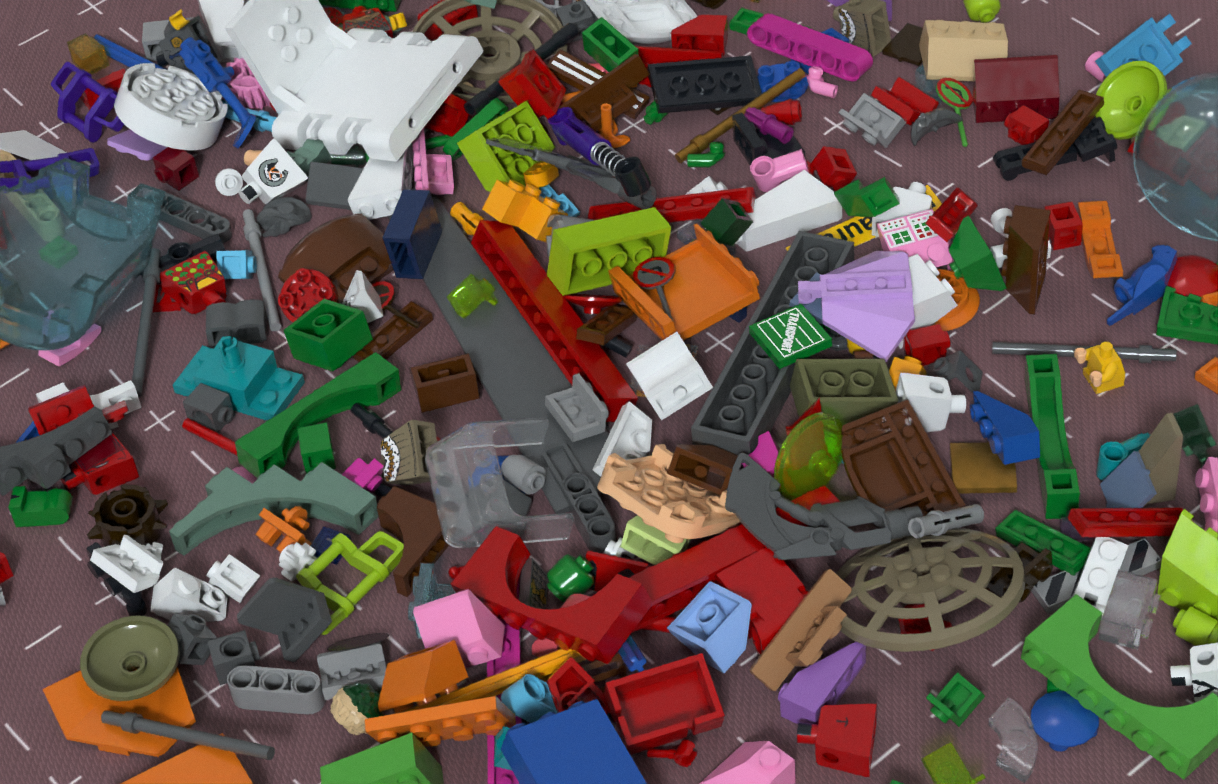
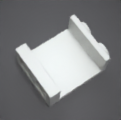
M675 332L626 363L661 421L713 388L678 332Z

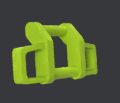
M379 531L357 549L347 536L338 533L332 539V545L307 569L302 568L296 574V578L302 586L323 592L328 608L334 611L331 615L332 623L321 633L322 635H327L354 611V606L378 582H383L401 560L404 549L402 542ZM380 545H384L394 551L384 564L369 556ZM339 554L351 566L367 574L346 597L324 586L317 578Z

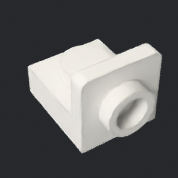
M230 554L222 563L217 560L206 575L210 578L209 584L216 586L239 603H241L260 577V575Z

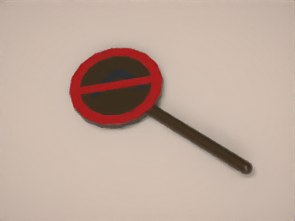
M382 281L371 284L380 296L382 311L387 309L414 328H419L420 325L416 321L390 305L395 297V288L391 283Z

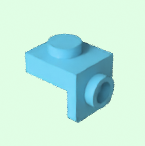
M217 251V267L224 276V279H253V273H256L257 261L252 251Z

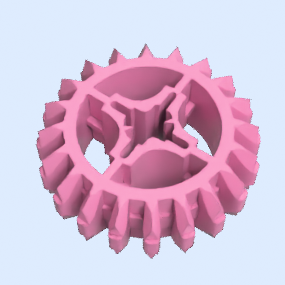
M234 58L233 63H226V67L231 66L234 69V75L227 86L244 107L252 110L259 108L263 110V107L266 106L271 107L270 100L243 58Z

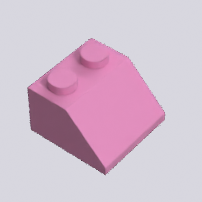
M469 589L414 607L413 614L425 648L455 640L465 668L501 657L505 625Z

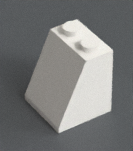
M918 254L908 257L915 322L910 330L931 326L958 306L951 296L955 291L945 278L939 281L937 276L940 273L930 260L925 263ZM903 339L898 345L900 349L903 347Z

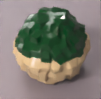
M359 682L342 687L333 697L331 713L335 720L353 735L367 734L365 732V719L384 716L383 712H380L378 708L380 693L370 683Z

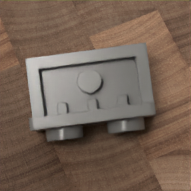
M863 93L849 113L842 108L838 112L844 118L842 124L853 133L859 130L863 133L862 138L873 146L878 143L884 148L888 147L906 124L902 117Z
M579 373L573 375L572 388L545 396V406L572 442L605 432L606 418H608L607 406L604 401L598 399L591 384L585 382Z
M380 641L359 648L331 651L317 655L325 700L333 699L342 687L359 682L370 683L376 691H381L387 667Z

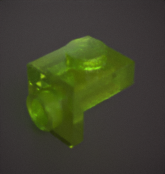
M473 274L465 278L447 296L457 314L464 319L484 300H487L493 306L498 303L493 294L495 288L485 278L479 280Z

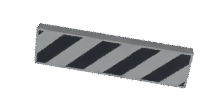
M1145 538L1129 544L1113 587L1161 568L1162 559ZM1083 568L1075 576L1063 571L1050 576L1044 582L1039 581L1033 586L1031 592L1047 614L1057 611L1072 598Z

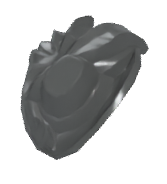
M945 108L921 113L911 128V141L916 146L917 142L927 133L932 131L936 133L939 128L959 123L963 118L959 114Z
M279 197L264 205L262 211L256 217V223L265 230L262 234L263 237H277L280 234L287 233L294 226L309 222L312 215L309 207L302 200L293 197Z

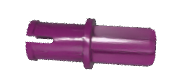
M754 107L746 109L744 116L749 122L752 121L762 134H769L784 144L792 139L794 134L793 128L778 121L775 115H767Z

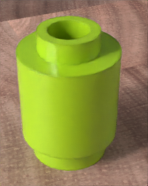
M1192 606L1187 611L1184 609L1179 611L1173 622V627L1177 628L1175 632L1177 637L1194 646L1218 642V620Z

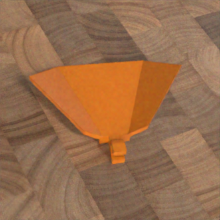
M178 667L161 688L145 697L130 701H115L97 695L87 686L81 670L42 689L66 739L97 745L100 751L130 756V753L134 752L159 757L165 754L177 742L176 739L145 732L137 734L125 732L121 727L102 723L101 716L105 710L122 714L133 712L141 714L144 719L190 728L196 722Z

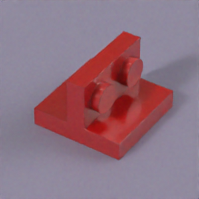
M534 49L524 55L521 64L502 75L498 81L517 106L527 101L537 118L542 115L547 119L554 116L566 92V88Z
M450 94L424 128L449 137L454 136L466 124L468 117L473 118V116H470L465 111L464 104L467 101Z

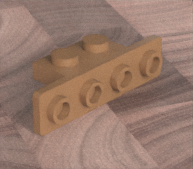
M831 569L825 570L752 665L750 673L769 690L776 691L795 666L808 667V665L814 664L823 653L821 648L826 641L834 638L842 628L841 622L847 614L839 607L852 592V588Z

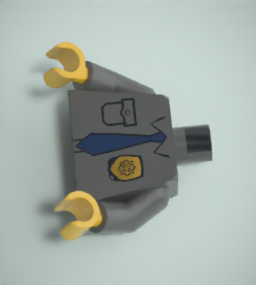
M180 9L169 17V22L164 30L165 38L159 42L162 51L156 54V60L162 67L170 65L195 74L186 67L184 59L179 54L182 50L180 45L187 38L193 37L195 41L201 39L202 42L210 47V52L218 62L222 58L200 16L198 15L190 21L189 19L186 20L182 15L183 11Z

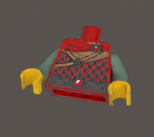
M357 6L353 9L352 13L343 16V24L338 26V28L345 33L352 28L378 29L385 31L388 37L393 38V35L398 34L403 27H407V22L403 12L388 17L383 15L379 8L366 9L364 6Z

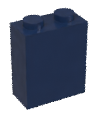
M403 189L383 235V241L396 278L423 279L442 234V227L430 191Z

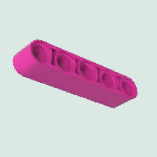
M764 14L747 30L749 40L756 46L811 67H820L824 72L847 81H857L873 65V58L867 50L773 14Z

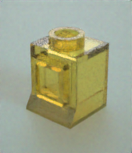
M85 33L67 42L72 62L80 70H86L92 75L110 66L104 45L99 44L92 36L89 37Z

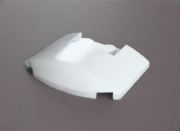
M584 0L598 19L603 17L626 39L639 44H657L672 41L671 31L698 17L685 0Z

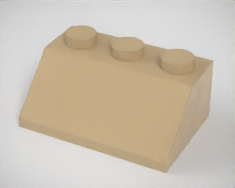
M925 20L919 48L926 79L940 80L942 78H952L957 81H973L975 59L1007 58L1008 39L1004 24L995 22Z

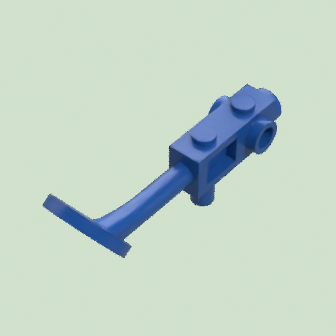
M189 37L181 43L180 48L182 50L179 54L184 59L186 67L195 73L210 93L219 91L234 110L242 125L233 143V146L238 149L249 134L256 116L246 110L227 86L234 75V69L231 66L223 68L210 52L211 49L206 43L202 42L201 39L195 41L193 37Z

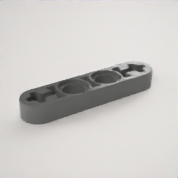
M153 190L148 192L143 198L147 214L197 237L206 239L218 234L222 243L229 241L232 237L229 220L162 190ZM176 210H184L179 214H171L173 211ZM204 219V221L201 223H192L194 220Z

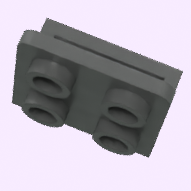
M278 578L268 579L237 614L239 624L278 635L284 660L294 663L332 623L323 592Z

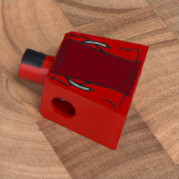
M112 432L110 436L72 462L71 472L64 476L61 481L68 491L83 483L91 494L98 495L139 478L133 456Z

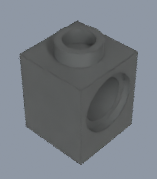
M200 383L183 401L187 418L217 433L235 415L229 394L203 383Z
M245 630L207 641L220 685L227 683V676L232 669L238 666H256L254 661L261 660L256 642L248 641Z

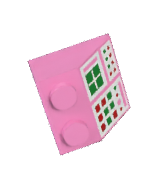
M933 209L876 224L883 251H903L908 254V257L918 254L925 263L930 260L936 268L953 262L949 253L948 242L943 240L925 224L934 214Z

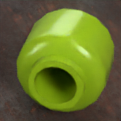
M963 0L967 14L973 21L990 22L1001 8L1000 0Z

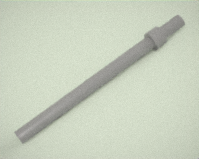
M247 209L243 212L245 223L243 227L246 240L249 241L253 256L256 257V273L270 330L278 331L281 329V323L260 241L262 236L261 229L255 221L253 211Z

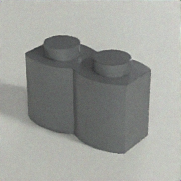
M244 300L236 304L222 302L207 306L206 335L209 346L215 347L223 336H231L232 339L235 337L237 341L248 344L261 343L267 340V315L264 301Z

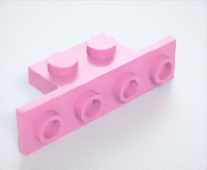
M423 128L418 137L412 142L415 190H427L434 195L453 194L454 180L451 155L426 154Z

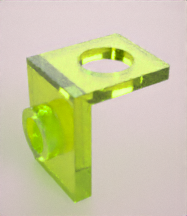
M951 742L921 759L935 784H976L986 778L984 774L974 778L970 776Z

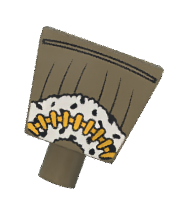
M849 0L835 8L833 18L840 22L842 35L850 39V44L867 50L872 57L882 52L884 47L891 41L886 2L881 0Z
M410 420L381 440L382 459L378 461L384 466L382 478L387 483L414 485L442 479L435 423Z

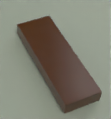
M412 301L409 302L400 312L416 321L420 325L419 328H414L394 315L371 334L373 340L364 346L362 350L352 356L353 359L360 362L376 352L387 360L433 321L432 313Z
M617 305L607 307L577 329L576 339L605 345L637 320V315L630 308Z

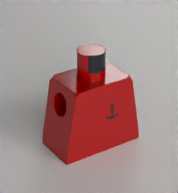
M877 704L824 705L820 710L818 724L798 723L797 743L815 745L816 763L820 766L863 777H870L877 726Z

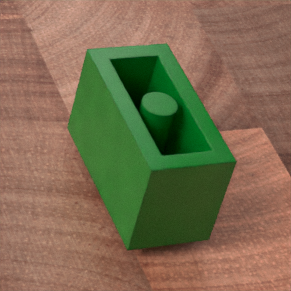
M603 17L599 18L582 32L584 51L608 72L633 55L637 54L639 56L638 48Z

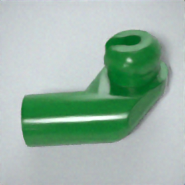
M712 142L709 146L710 152L706 154H688V167H712L724 158L726 153L724 152V144L722 142Z

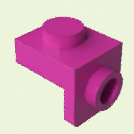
M357 458L342 475L372 493L383 481L382 472L384 466L375 458L369 464H366L361 458Z

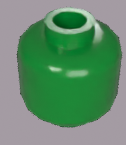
M566 554L548 571L547 578L549 582L547 587L562 602H565L572 594H585L594 584V577L590 572L594 567L582 555L575 558L572 555Z

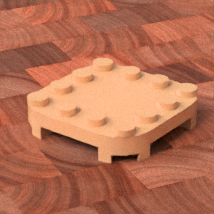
M665 444L655 445L651 456L625 460L616 453L608 456L597 489L616 499L624 509L637 514L645 524L664 532L667 540L673 543H682L684 539H697L720 534L729 528L742 524L735 513L725 509L727 490L722 491V494L718 495L667 474L674 453L667 450Z

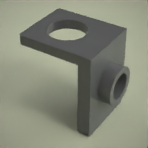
M960 350L929 364L926 376L942 377L948 381L957 378L973 393L980 389L983 372ZM966 367L969 368L973 374V382H971L966 375Z

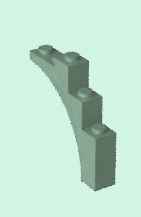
M323 462L314 470L309 471L301 481L274 464L265 473H262L253 484L226 467L218 475L212 477L209 483L205 485L208 497L200 501L182 520H179L169 533L175 550L185 556L203 541L226 529L262 519L259 513L263 508H266L277 517H283L281 513L285 508L291 510L295 506H300L307 511V518L320 519L337 524L360 535L379 517L377 512L378 505L376 496Z

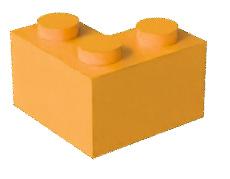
M512 179L508 183L496 180L482 208L483 211L499 222L519 227L536 240L546 242V236L552 235V227H547L549 217L556 214L568 216L566 212L559 208L561 205L559 202L549 197L543 198L540 196L542 191L529 184L524 186Z

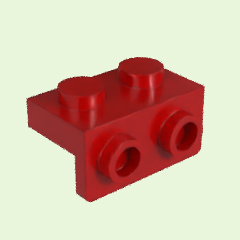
M901 77L897 78L891 91L876 86L871 96L879 100L880 104L891 111L897 112L908 125H912L921 113L930 112L936 109L939 104L936 99Z

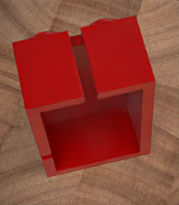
M703 653L612 680L605 684L604 695L613 721H617V733L630 755L686 738L690 729L692 735L722 727L725 715Z

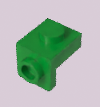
M957 672L936 697L929 693L926 699L934 705L930 711L943 723L946 724L950 719L960 727L984 699L985 695Z

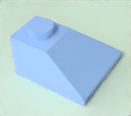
M709 581L667 629L695 655L703 653L706 664L725 673L746 650L752 604L749 600Z

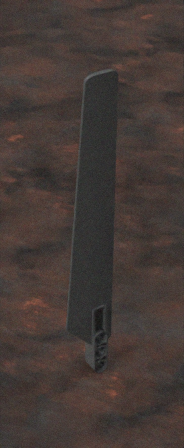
M431 193L442 227V234L423 280L464 353H469L477 376L523 456L545 469L546 479L541 489L556 515L568 512L589 551L603 553L610 540L615 542L617 540L614 521L600 498L602 492L597 489L601 477L593 471V467L609 433L605 429L603 433L572 442L545 406V396L572 388V385L439 198Z

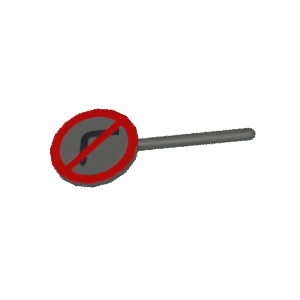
M665 257L649 258L635 268L633 281L642 289H657L664 312L673 320L662 286L673 278L675 266L670 259Z

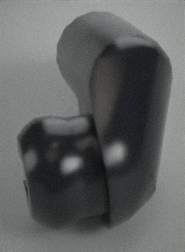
M615 336L605 345H601L625 358L628 357L633 348V345L618 336Z

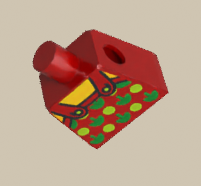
M206 251L160 273L162 292L179 302L180 307L191 314H197L211 304L226 302L227 294L224 276Z

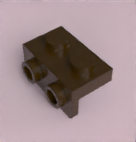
M1022 542L1014 549L1023 563L1026 580L1024 593L1019 602H1023L1029 596L1035 584L1039 581H1046L1053 570L1052 552L1045 548L1041 553H1038ZM995 567L992 578L985 589L1001 598L1012 581L1013 568Z

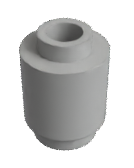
M510 455L503 461L501 466V473L505 481L526 494L538 492L545 483V469L523 455Z

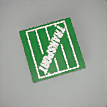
M802 304L749 326L750 335L779 369L795 363L796 359H804L832 347V338Z

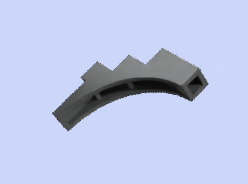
M93 407L76 419L50 432L29 440L0 446V495H6L26 479H30L48 489L70 473L71 470L68 465L112 434L102 410Z

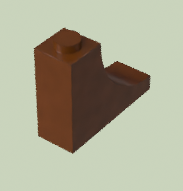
M394 486L386 496L380 499L377 512L381 527L392 533L404 544L401 560L394 570L393 576L397 593L408 597L455 539L459 525L455 511Z

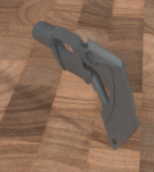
M490 138L486 140V144L516 152L522 156H530L535 161H543L555 165V167L569 171L573 175L593 181L599 186L618 194L620 199L642 210L651 208L656 200L657 193L652 186L639 196H627L616 177L612 176L611 173L601 166L594 165L586 160L571 155L565 156L511 139Z
M740 453L735 461L729 479L725 509L735 513L745 528L757 540L774 552V558L780 560L837 555L835 551L841 550L842 547L854 550L889 544L892 539L912 536L908 530L909 521L912 518L923 517L918 506L885 511V509L860 496L856 497L855 500L821 505L820 503L813 504L811 510H808L799 504H794L783 498L780 492H778L781 484L746 453ZM742 463L748 465L740 470ZM775 507L788 512L791 517L806 524L807 527L781 518L776 514ZM873 523L880 529L855 533L848 527Z

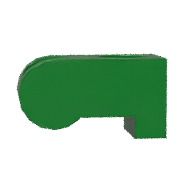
M15 486L8 508L16 527L60 525L66 523L69 519L73 497L68 491L56 488L48 492H28L26 486Z

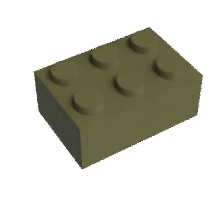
M796 359L790 389L798 416L800 417L820 397L824 428H841L842 425L899 402L885 359Z

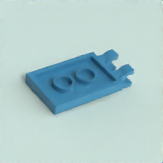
M1171 14L1157 22L1151 17L1095 62L1106 77L1119 66L1132 61L1149 62L1160 69L1165 76L1183 62L1179 54L1192 43L1185 35L1180 40L1171 44L1163 32L1176 23Z

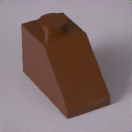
M678 444L667 474L721 495L722 491L728 488L732 469L738 455L713 445Z

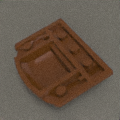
M360 213L335 218L305 235L286 256L278 278L285 283L291 275L301 268L319 271L332 280L337 290V303L342 304L356 270L362 271L369 282L374 284L394 269L383 241L384 234Z
M908 399L842 425V459L851 485L858 496L885 509V511L918 506L923 516L934 510L944 512L966 506Z

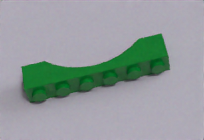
M373 353L235 441L239 464L256 478L265 473L274 464L279 468L285 467L291 450L299 440L297 428L316 425L332 415L350 410L355 403H359L363 407L380 405L401 391L399 369L378 353Z
M1057 354L1026 355L1024 381L1030 418L1038 428L1040 435V458H1036L1045 519L1068 518L1071 509L1079 508L1080 491L1076 468L1071 460L1066 437Z

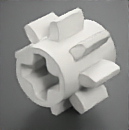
M296 542L285 547L279 557V566L283 568L281 574L291 582L297 579L296 574L302 568L307 569L317 559L314 556L316 550L306 542L303 545Z

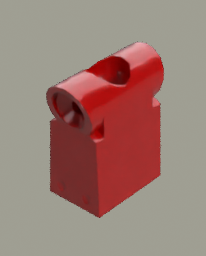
M767 547L716 574L717 585L749 600L752 604L748 637L749 639L752 638L759 656L809 592L805 590L804 584L784 560L774 558V552Z

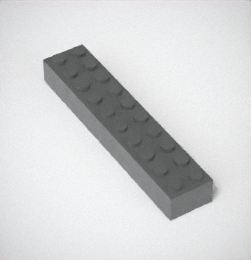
M803 231L798 232L691 427L693 445H713L736 455L740 453L749 455L758 445V436L771 431L791 392L790 382L795 363L779 369L750 335L749 326L792 308L789 306V303L798 293V281H809L816 272L824 275L855 261L854 242Z

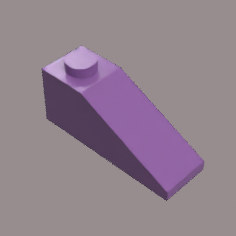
M854 642L797 672L790 683L786 682L780 689L778 701H780L781 717L796 724L799 722L818 724L821 707L824 705H836L866 663V645Z

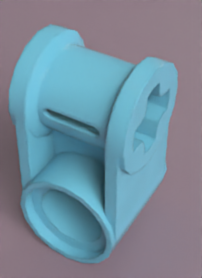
M526 674L501 694V701L515 716L530 723L537 721L541 716L549 712L557 714L548 684L535 675Z

